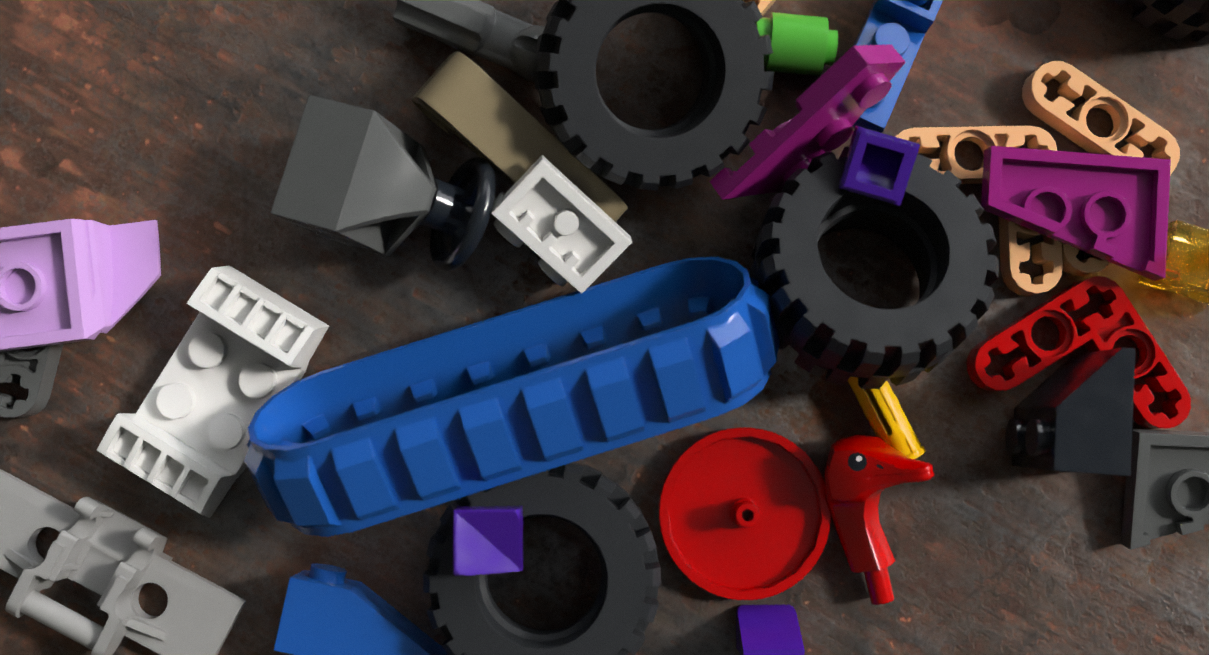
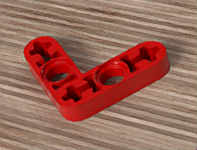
M1094 276L1073 283L978 343L970 351L967 358L969 377L978 387L987 391H1005L1020 385L1083 344L1088 352L1113 349L1115 342L1120 337L1126 336L1131 338L1139 348V359L1135 365L1134 379L1147 375L1151 370L1154 372L1153 376L1143 378L1146 384H1134L1133 420L1146 428H1173L1180 425L1187 418L1191 409V397L1187 387L1123 289L1114 280L1107 277ZM1100 293L1105 301L1098 307L1101 315L1098 312L1087 314L1073 321L1067 314V312L1076 311L1087 304L1089 301L1088 294ZM1039 318L1050 319L1058 327L1059 341L1052 350L1045 351L1040 349L1033 342L1031 329ZM1013 334H1014V337H1015V341H1013V340L1011 339V336H1012ZM1018 347L1025 355L1012 359L1002 367L1005 374L1004 378L1000 374L988 375L985 371V367L991 363L990 356L988 355L989 351L993 355L1009 353ZM1027 357L1031 360L1030 364H1028ZM1151 391L1154 393L1165 392L1168 399L1162 404L1165 414L1163 412H1150L1148 405L1152 404L1155 400Z

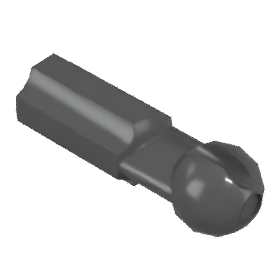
M397 0L396 11L393 17L396 24L475 57L479 56L515 71L527 81L534 82L533 71L537 70L538 56L535 50L538 37L542 35L545 26L531 25L498 11L494 6L479 0Z

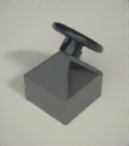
M309 95L271 214L328 240L388 257L421 224L431 228L430 253L432 261L439 269L452 271L459 268L469 259L486 230L495 198V173L493 167L486 159L475 157L464 162L456 170L448 183L433 177L425 147L376 111ZM448 234L452 235L450 252L447 249Z

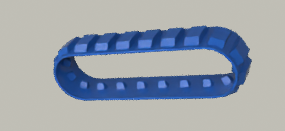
M719 257L687 258L661 264L588 287L582 294L579 291H575L320 371L298 380L276 393L255 412L248 426L250 439L247 443L248 451L244 462L266 506L276 520L290 523L291 526L305 535L329 537L355 532L711 419L745 405L764 389L771 375V368L777 361L780 340L770 304V295L761 290L758 286V281L750 278L749 271L736 261Z

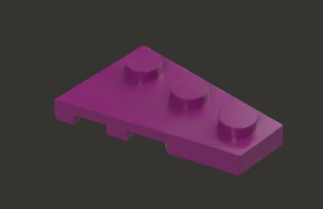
M990 146L984 150L981 206L985 211L1151 280L1157 281L1166 278L1171 159Z

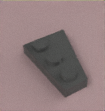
M1132 429L1131 476H1126L1120 544L1132 550L1150 545V540L1173 533L1186 535L1204 530L1203 525L1209 524V432Z

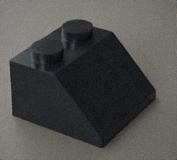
M1117 348L1074 354L1014 408V419H1010L1006 427L1005 443L1008 453L1012 454V466L1053 471L1131 476L1135 349Z

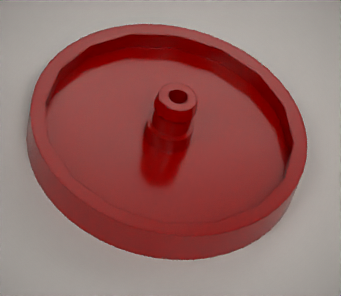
M727 428L705 435L692 443L672 464L663 482L659 497L658 518L665 546L675 564L699 587L728 599H764L791 588L802 580L817 563L824 550L830 531L831 513L826 499L825 482L817 466L792 441L774 432L758 428Z

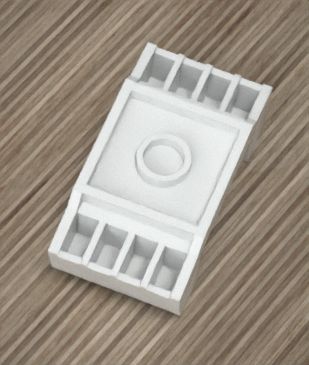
M231 266L213 267L201 281L187 302L188 305L200 311L138 411L136 413H117L97 449L101 454L208 518H211L233 483L247 467L244 459L248 451L247 443L250 439L248 426L255 412L273 395L292 383L301 380L312 355L329 328V325Z

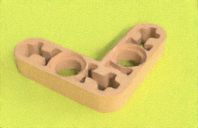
M1051 61L1040 66L1025 80L1022 87V99L1026 108L1033 115L1088 153L1143 157L1144 154L1140 148L1150 144L1155 149L1151 157L1171 159L1170 175L1175 170L1180 159V148L1172 134L1074 66L1063 61ZM1053 78L1060 83L1057 90L1060 96L1051 102L1044 95L1047 91L1045 84ZM1080 96L1084 97L1085 102L1072 112L1071 117L1068 116L1066 112L1074 106L1071 102ZM1100 108L1111 116L1113 130L1109 137H1098L1088 129L1086 116L1090 109ZM1129 129L1132 130L1133 133L1125 139L1129 144L1116 149L1115 144L1128 134ZM1062 243V270L1070 275L1085 276L1103 270L1110 264V262L1096 256L1079 261L1076 258L1079 249Z
M1036 126L921 127L905 129L895 136L921 144L918 151L919 154L935 152L940 148L938 141H942L939 159H931L933 161L930 167L942 175L949 170L962 181L961 184H982L983 164L978 170L974 171L965 170L960 167L954 155L955 147L960 141L967 140L976 143L983 152V160L984 150L990 146L1019 148L1024 145L1025 141L1027 142L1028 149L1058 151L1056 142L1050 133ZM939 163L941 164L942 171H938ZM999 217L1000 265L1002 278L1006 286L1016 294L1023 296L1047 292L1056 286L1061 278L1063 269L1062 242ZM1042 235L1043 242L1032 245L1031 254L1033 263L1042 265L1044 271L1043 275L1034 277L1033 284H1031L1030 275L1020 273L1019 264L1028 261L1030 258V242L1017 245V238L1029 239Z

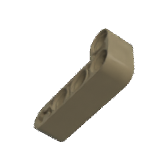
M456 51L449 55L411 98L415 106L446 133L450 135L455 134L480 158L486 159L494 171L511 186L543 155L615 222L627 210V205L611 188L571 155L556 137L477 64L461 52Z

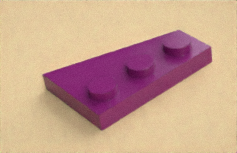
M891 44L852 46L796 99L795 106L799 113L793 119L780 124L774 130L764 129L749 144L755 154L737 171L724 167L709 182L722 200L782 191L785 181L797 169H808L813 158L837 149L852 136L854 131L852 125L867 108L877 104L888 94L892 86L890 81L906 63L905 60Z

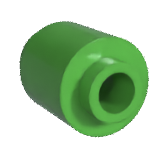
M771 12L769 18L762 17L759 21L755 22L760 36L770 35L773 50L772 54L764 55V71L820 76L824 65L834 64L838 46V31L829 29L827 17Z

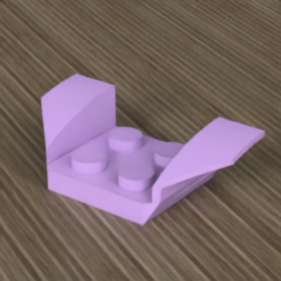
M65 219L1 227L0 352L95 340L99 333L107 334L161 276L157 220L109 226L94 220Z

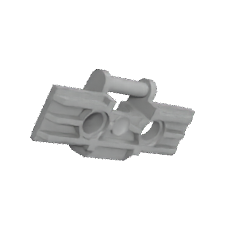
M0 469V569L19 579L5 607L7 613L17 618L25 614L92 650L91 655H113L124 636L160 655H218L246 600L173 562L171 556L163 553L167 537L96 499L83 497L73 508ZM51 527L60 534L56 541H53L44 559L37 551L36 540L44 528ZM65 578L74 580L101 595L97 605L101 610L109 614V618L103 627L41 594L40 591L51 588L55 581ZM147 583L160 585L167 594V607L160 616L149 615L140 607L139 593Z

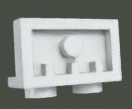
M543 155L537 159L506 194L501 192L494 199L491 214L497 218L493 224L498 232L516 247H521L525 243L541 257L538 264L550 279L562 287L569 282L581 294L632 243L631 236Z

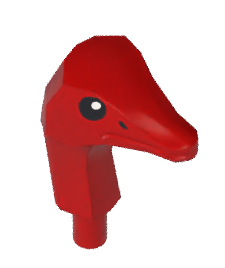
M853 435L836 440L831 445L824 471L826 499L851 571L854 573L864 572L871 604H886L895 599L887 568L895 562V558L879 520L878 505L880 494L885 488L898 484L930 480L934 476L933 466L928 462L909 458L891 447L880 437Z

